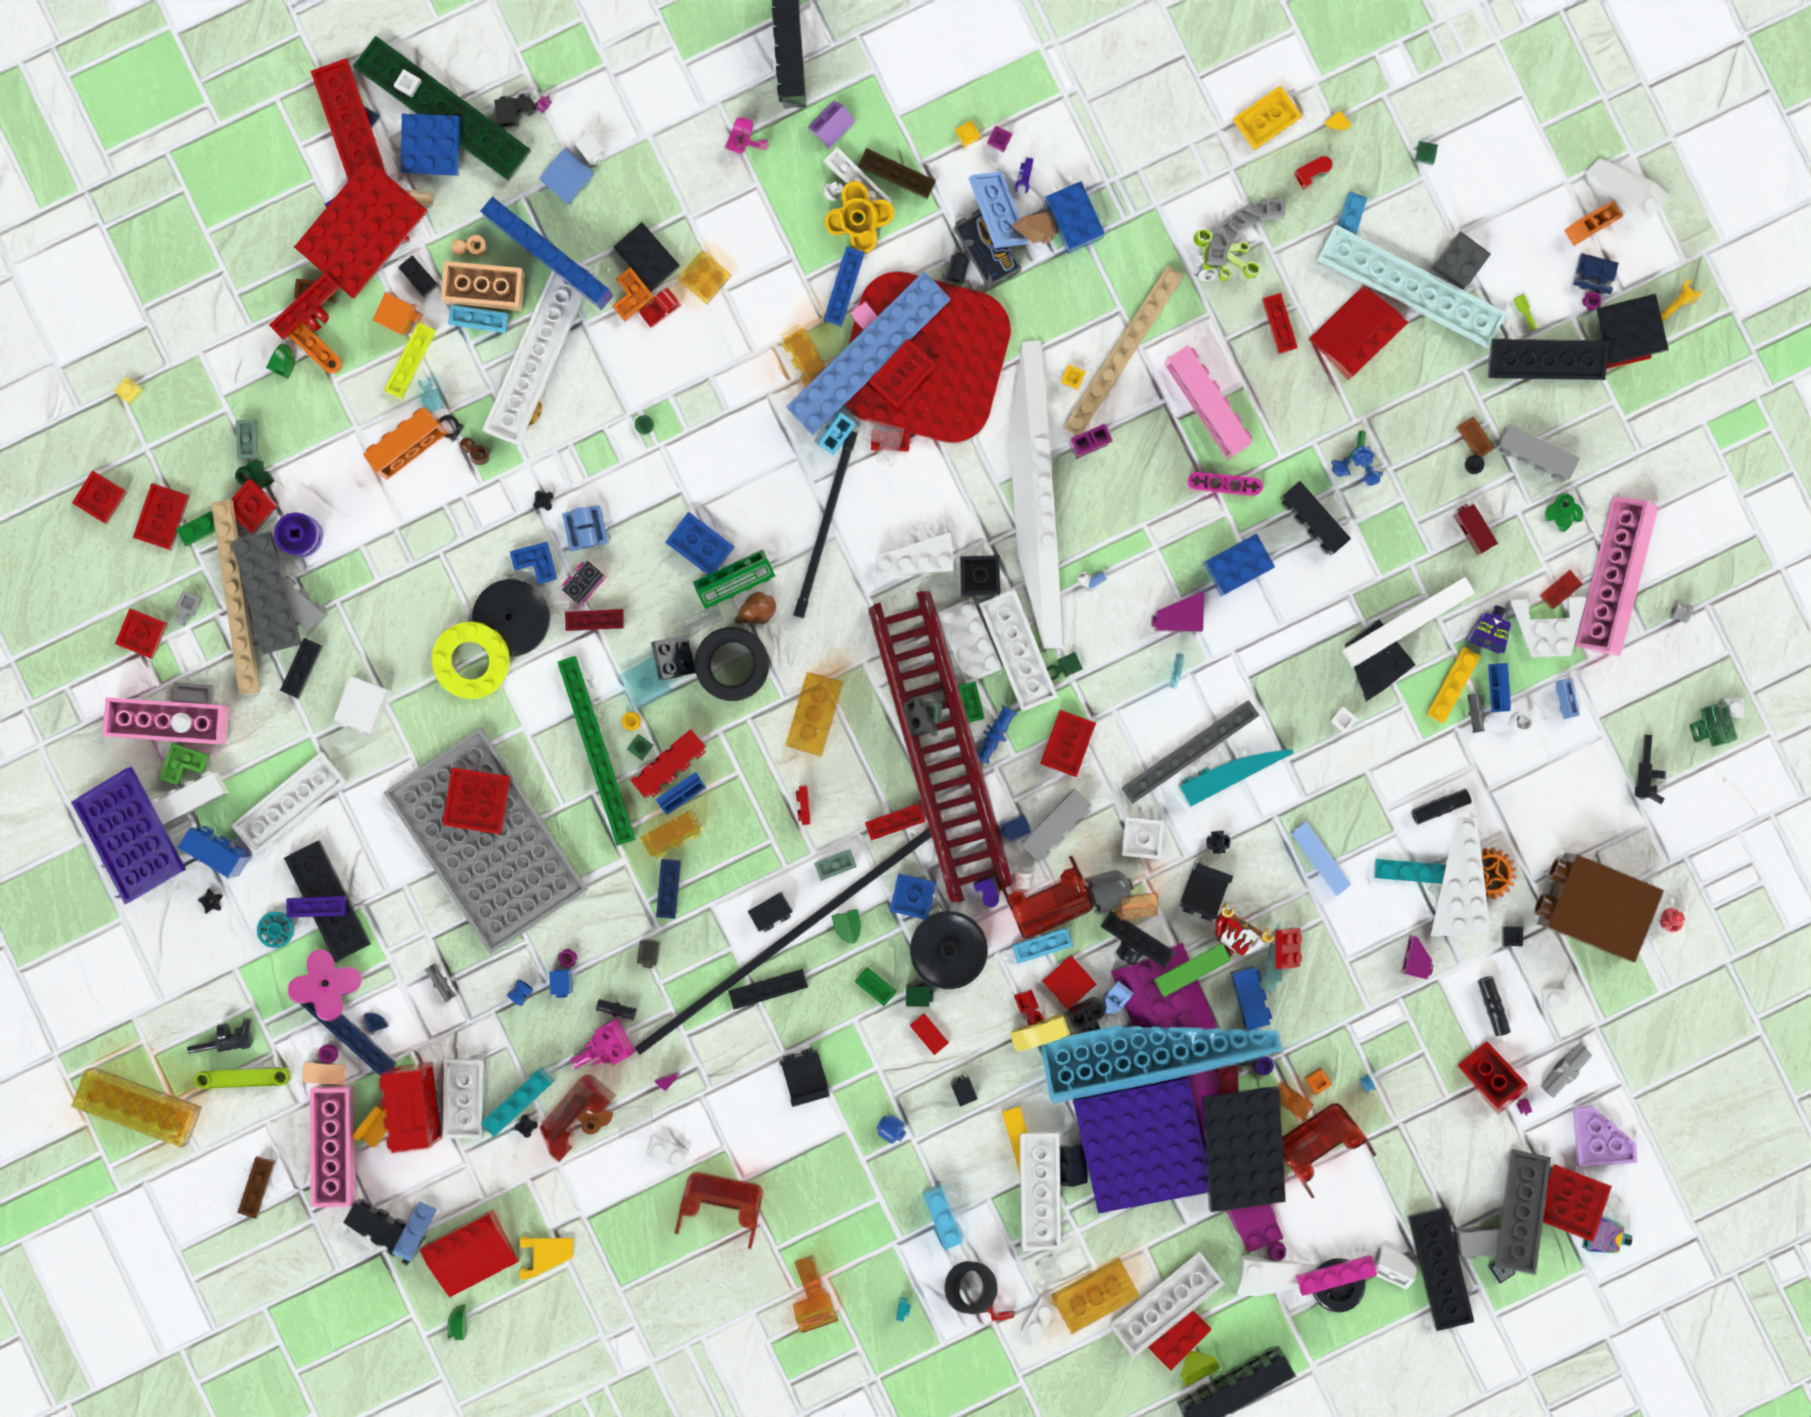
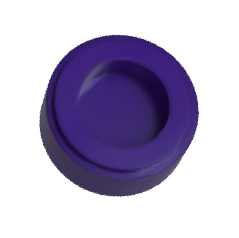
M1265 1055L1259 1057L1253 1063V1067L1258 1074L1268 1075L1273 1071L1274 1064L1271 1058Z

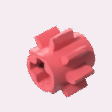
M1668 908L1660 915L1661 919L1659 922L1661 927L1666 928L1667 931L1677 932L1682 929L1683 921L1686 919L1683 912H1679L1675 908Z

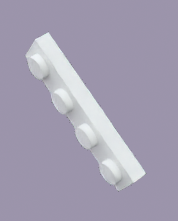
M838 147L824 160V163L845 184L852 181L863 183L868 189L871 201L884 199L892 203V200Z

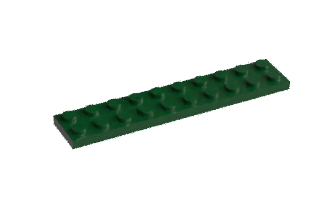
M376 35L353 65L354 69L416 114L459 116L460 146L508 182L531 153L530 148ZM403 69L422 81L412 98L394 87Z

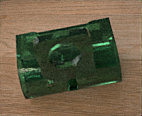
M1727 702L1700 709L1702 719L1689 725L1695 743L1708 738L1711 747L1728 744L1738 739ZM1696 727L1698 729L1699 736L1696 734Z

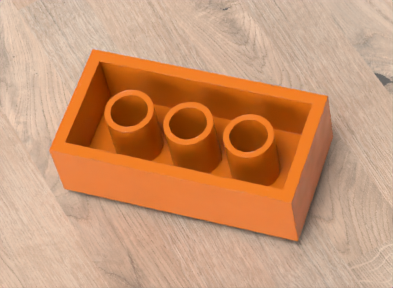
M426 407L414 411L411 418L401 421L394 431L384 434L381 441L370 445L363 454L375 472L386 480L390 479L448 434L436 416Z

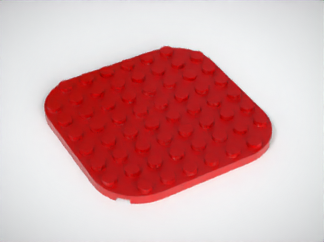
M895 271L878 276L864 290L859 306L866 301L876 316H878L918 275ZM934 280L951 300L910 341L937 366L898 409L870 385L869 381L845 403V406L855 417L868 423L902 432H909L913 435L944 443H961L977 435L989 418L1010 339L1011 326L1006 310L992 296ZM856 321L853 325L849 343L863 331Z

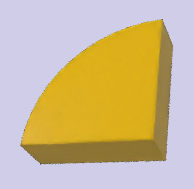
M1341 110L1324 122L1328 128L1341 131L1347 130L1352 126Z

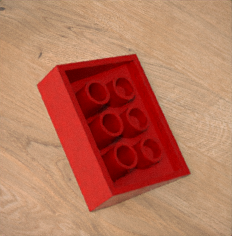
M1364 285L1309 340L1350 380L1408 322L1395 308Z
M493 1209L424 1244L419 1249L427 1267L449 1298L519 1262Z

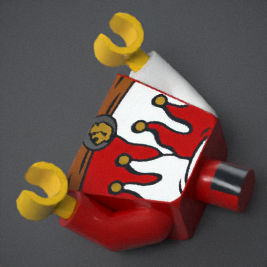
M1227 903L1223 904L1219 918L1215 921V935L1217 941L1223 943L1229 958H1231L1234 951L1241 956L1244 954L1249 955L1274 940L1275 934L1273 936L1267 934L1270 928H1266L1262 935V931L1233 914L1234 906H1232V909L1227 910Z

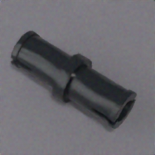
M599 999L596 1005V1011L612 1014V1017L620 1016L634 1020L637 1008L621 1005L617 1001L613 1003Z

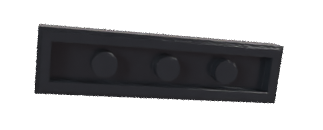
M802 968L729 990L728 993L733 1010L808 988V984Z

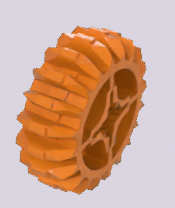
M1487 847L1483 848L1482 860L1493 857L1492 862H1489L1485 867L1483 866V870H1491V873L1497 876L1491 877L1484 871L1485 888L1494 880L1501 883L1495 888L1486 889L1487 900L1490 898V895L1492 899H1497V894L1503 897V890L1509 893L1510 889L1507 886H1514L1511 878H1517L1516 875H1512V872L1517 869L1510 867L1514 863L1513 860H1508L1510 855H1503V850L1501 849L1496 852L1494 847H1491L1490 851ZM1499 862L1503 867L1504 876L1499 873Z

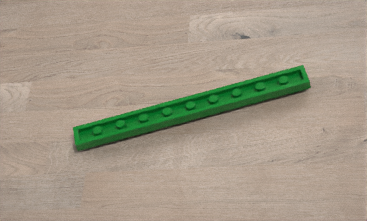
M577 656L557 661L616 845L634 841L636 837Z

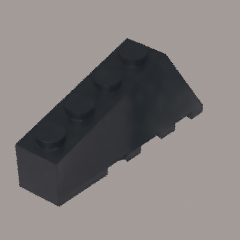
M358 1199L354 1202L343 1223L364 1237L369 1235L373 1244L385 1246L388 1250L387 1253L395 1257L393 1250L406 1227V1222L399 1218L394 1219L384 1209L373 1207V1204L366 1199ZM426 1236L423 1237V1239H422V1241H421V1243H420V1245H419L417 1251L415 1252V1254H414L412 1260H413V1259L415 1258V1256L417 1255L419 1249L421 1248L423 1242H424L425 1239H426ZM402 1259L401 1263L407 1266L410 1261Z

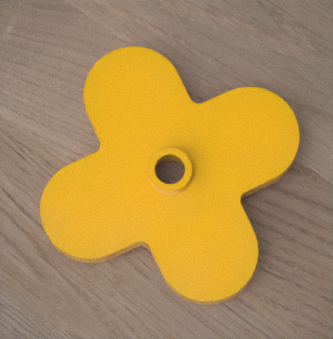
M852 181L847 183L842 190V208L829 211L824 223L829 233L833 235L849 234L854 249L870 253L876 248L878 243L876 228L890 224L895 217V209L892 203L887 200L871 201L867 187L861 182ZM859 214L863 215L862 221H859L857 219V216Z

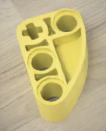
M1058 1013L1037 1021L1034 1025H1026L1013 1030L1009 1034L1015 1050L1022 1051L1070 1035V1031L1064 1015Z

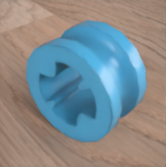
M1368 1074L1365 1075V1078H1359L1366 1094L1370 1090H1376Z

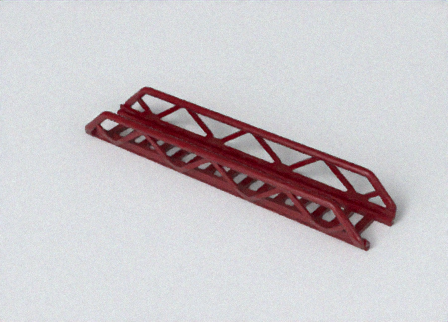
M929 591L916 592V597L920 608L885 617L881 603H877L868 608V613L947 894L951 902L958 901L960 903L965 901L961 885L996 876L998 887L1001 891L1012 886L1013 881L935 603ZM922 615L924 627L890 636L887 625ZM925 634L928 635L930 645L895 655L893 643ZM933 653L935 664L900 673L898 662ZM938 671L939 683L905 691L904 680ZM943 690L946 701L939 703H942V710L948 708L951 719L936 723L937 731L953 727L956 738L921 747L919 737L911 736L903 705L908 699ZM959 745L961 757L929 766L926 765L924 755ZM964 764L967 775L932 785L930 773ZM966 783L970 784L972 794L937 803L934 792ZM975 802L976 813L942 822L941 810ZM980 820L983 831L952 840L947 839L945 829ZM985 839L988 850L953 859L950 848ZM990 857L992 869L958 878L955 867Z

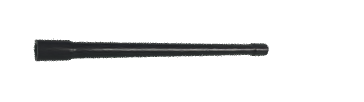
M851 431L842 445L836 473L801 593L793 616L804 619L809 596L851 452L854 449L858 435L857 432Z

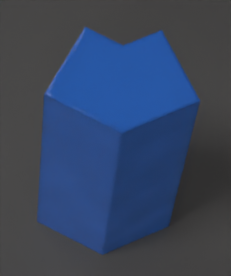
M1508 663L1488 664L1491 712L1511 711Z
M694 772L657 798L656 801L664 813L668 815L706 789V786L698 773Z

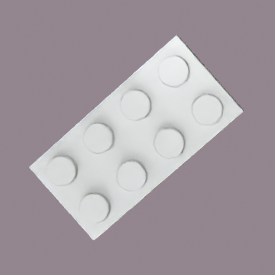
M972 598L937 612L966 683L976 681L1003 669Z
M445 1059L443 1138L482 1139L484 1059Z

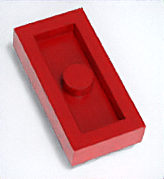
M808 785L799 786V790H796V801L800 802L801 810H797L798 821H802V825H810Z

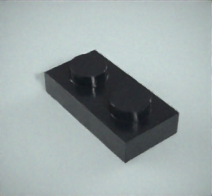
M413 255L398 267L424 298L439 286Z

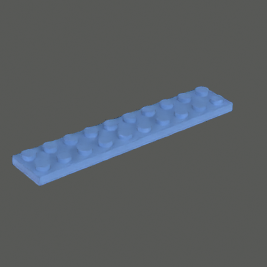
M923 271L786 408L811 435H814L883 367L907 339L910 340L951 299Z

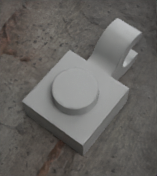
M183 590L175 606L180 611L174 622L185 627L189 614L195 616L203 599Z

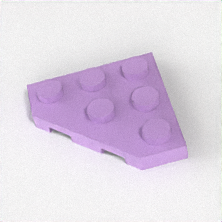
M1593 1106L1573 1107L1577 1166L1638 1163L1636 1143Z

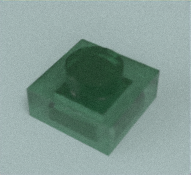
M1419 141L1414 162L1433 166L1438 145Z
M637 734L627 750L643 761L654 744L640 734Z

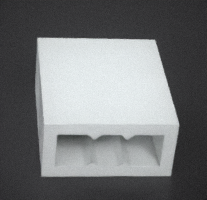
M350 676L333 720L338 721V725L347 729L350 726L357 728L356 732L362 735L374 734L391 690Z

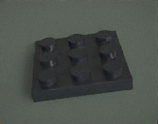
M1656 293L1596 308L1603 340L1609 341V365L1669 351Z

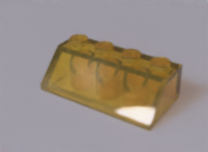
M810 672L806 673L785 746L823 756L843 688V681Z
M1119 1257L1051 1294L1071 1334L1078 1332L1140 1297Z

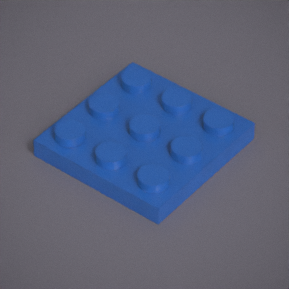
M402 114L400 173L459 176L460 117Z

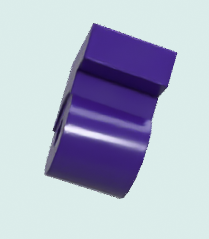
M991 877L973 884L976 892L982 891V901L985 906L991 908L999 903V895Z

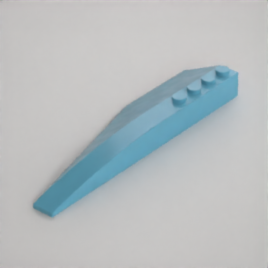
M1112 1026L1066 1036L1041 1045L1049 1096L1054 1103L1174 1079L1282 1051L1279 1033L1273 1030H1207L1203 1028L1173 1027L1141 1028L1139 1026Z

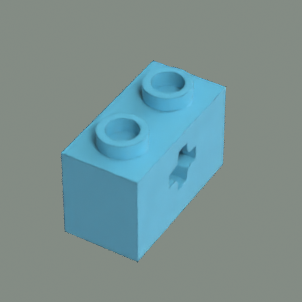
M837 411L814 442L834 455L856 423L843 413Z

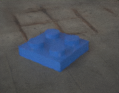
M898 873L889 912L920 919L927 918L936 882Z

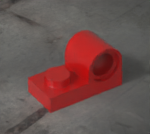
M665 288L654 297L653 302L639 311V314L652 329L682 305L671 290Z

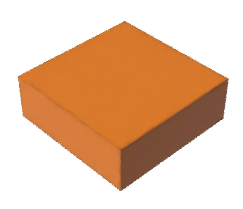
M1321 1067L1305 1077L1306 1082L1315 1095L1332 1085Z

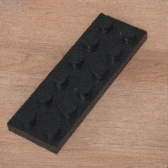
M1491 338L1488 378L1605 380L1609 341Z
M318 840L284 857L303 897L346 895L347 915L313 917L334 961L337 962L371 945L372 943L321 841Z
M1444 1206L1408 1215L1407 1218L1435 1330L1441 1331L1474 1323L1447 1208Z

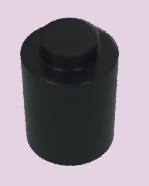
M955 253V255H951L946 275L948 281L965 283L970 261L966 258V254Z

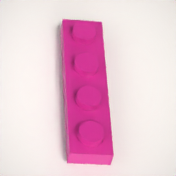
M1367 1255L1296 1275L1301 1295L1305 1296L1377 1275L1373 1257Z

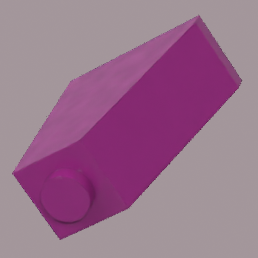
M1204 592L1197 593L1156 611L1155 615H1152L1151 626L1155 627V631L1203 632Z

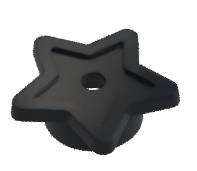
M208 888L206 895L199 898L198 901L203 905L206 914L212 909L221 911L222 908L219 902L223 895L214 894Z

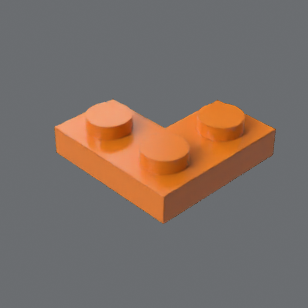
M631 267L616 278V281L626 292V295L612 305V307L622 320L626 322L652 302L654 296Z

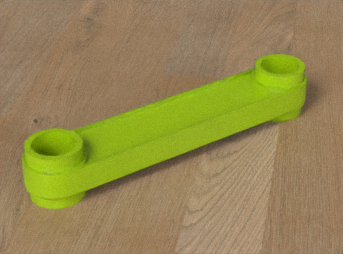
M286 1067L204 1070L196 1074L194 1083L201 1089L282 1086L290 1082L292 1073ZM279 1072L285 1074V1081L279 1079ZM202 1075L207 1077V1084L202 1083Z

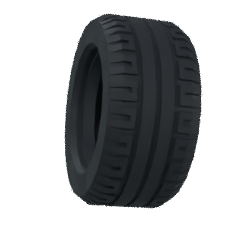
M724 627L708 634L698 646L694 658V669L701 686L712 696L725 701H740L753 696L763 686L769 673V657L763 643L753 633L738 627ZM727 643L744 645L753 657L751 675L743 683L736 686L721 684L714 677L711 670V660L714 652L720 646Z

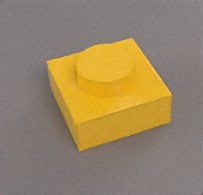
M972 120L955 129V133L964 148L981 139V135Z
M1068 364L1060 383L1078 390L1086 371Z

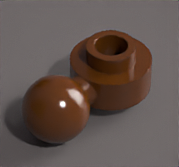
M469 437L463 438L460 441V449L465 453H470L472 463L484 465L490 460V453L487 447L483 445L475 446V442Z

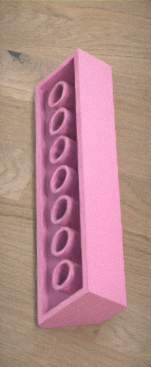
M1612 498L1575 643L1576 647L1621 657L1659 508L1650 501Z

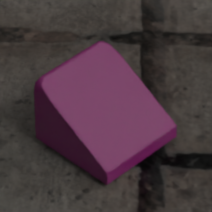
M674 1072L659 1077L654 1082L665 1091L677 1079L679 1073Z

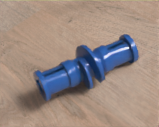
M1004 705L1001 707L1002 710L999 716L993 722V726L987 724L990 731H983L987 737L984 738L977 754L979 760L986 764H989V758L993 751L996 750L999 741L1006 742L1007 738L1003 734L1007 731L1013 717L1017 715L1016 712Z

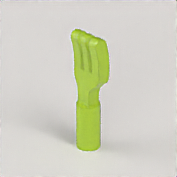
M1525 294L1513 298L1518 312L1524 314L1531 332L1537 330L1538 326L1529 311L1530 305Z

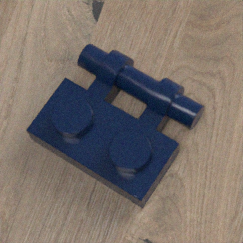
M1581 253L1575 273L1582 275V278H1574L1573 285L1578 286L1582 290L1590 289L1598 294L1603 295V293L1611 295L1613 287L1606 286V281L1610 283L1615 281L1619 263ZM1589 277L1599 279L1598 283L1589 281Z

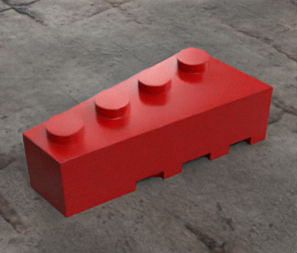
M690 729L670 746V749H666L657 756L655 762H651L644 767L640 775L630 779V782L644 798L650 796L654 798L662 791L661 786L665 783L668 785L677 778L675 776L676 773L680 770L684 772L691 766V760L695 757L698 760L706 753L704 749L707 745L693 729Z

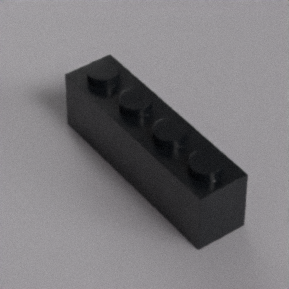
M1301 481L1297 482L1280 497L1282 500L1281 505L1295 515L1293 518L1299 525L1303 524L1307 529L1306 533L1311 539H1316L1321 544L1319 547L1326 555L1328 553L1330 556L1335 554L1351 540V537Z

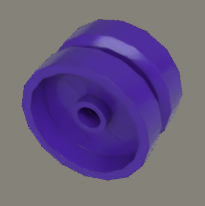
M297 512L288 513L281 517L274 530L275 542L279 548L288 554L298 557L311 556L317 552L322 545L324 537L322 527L318 521L308 515Z

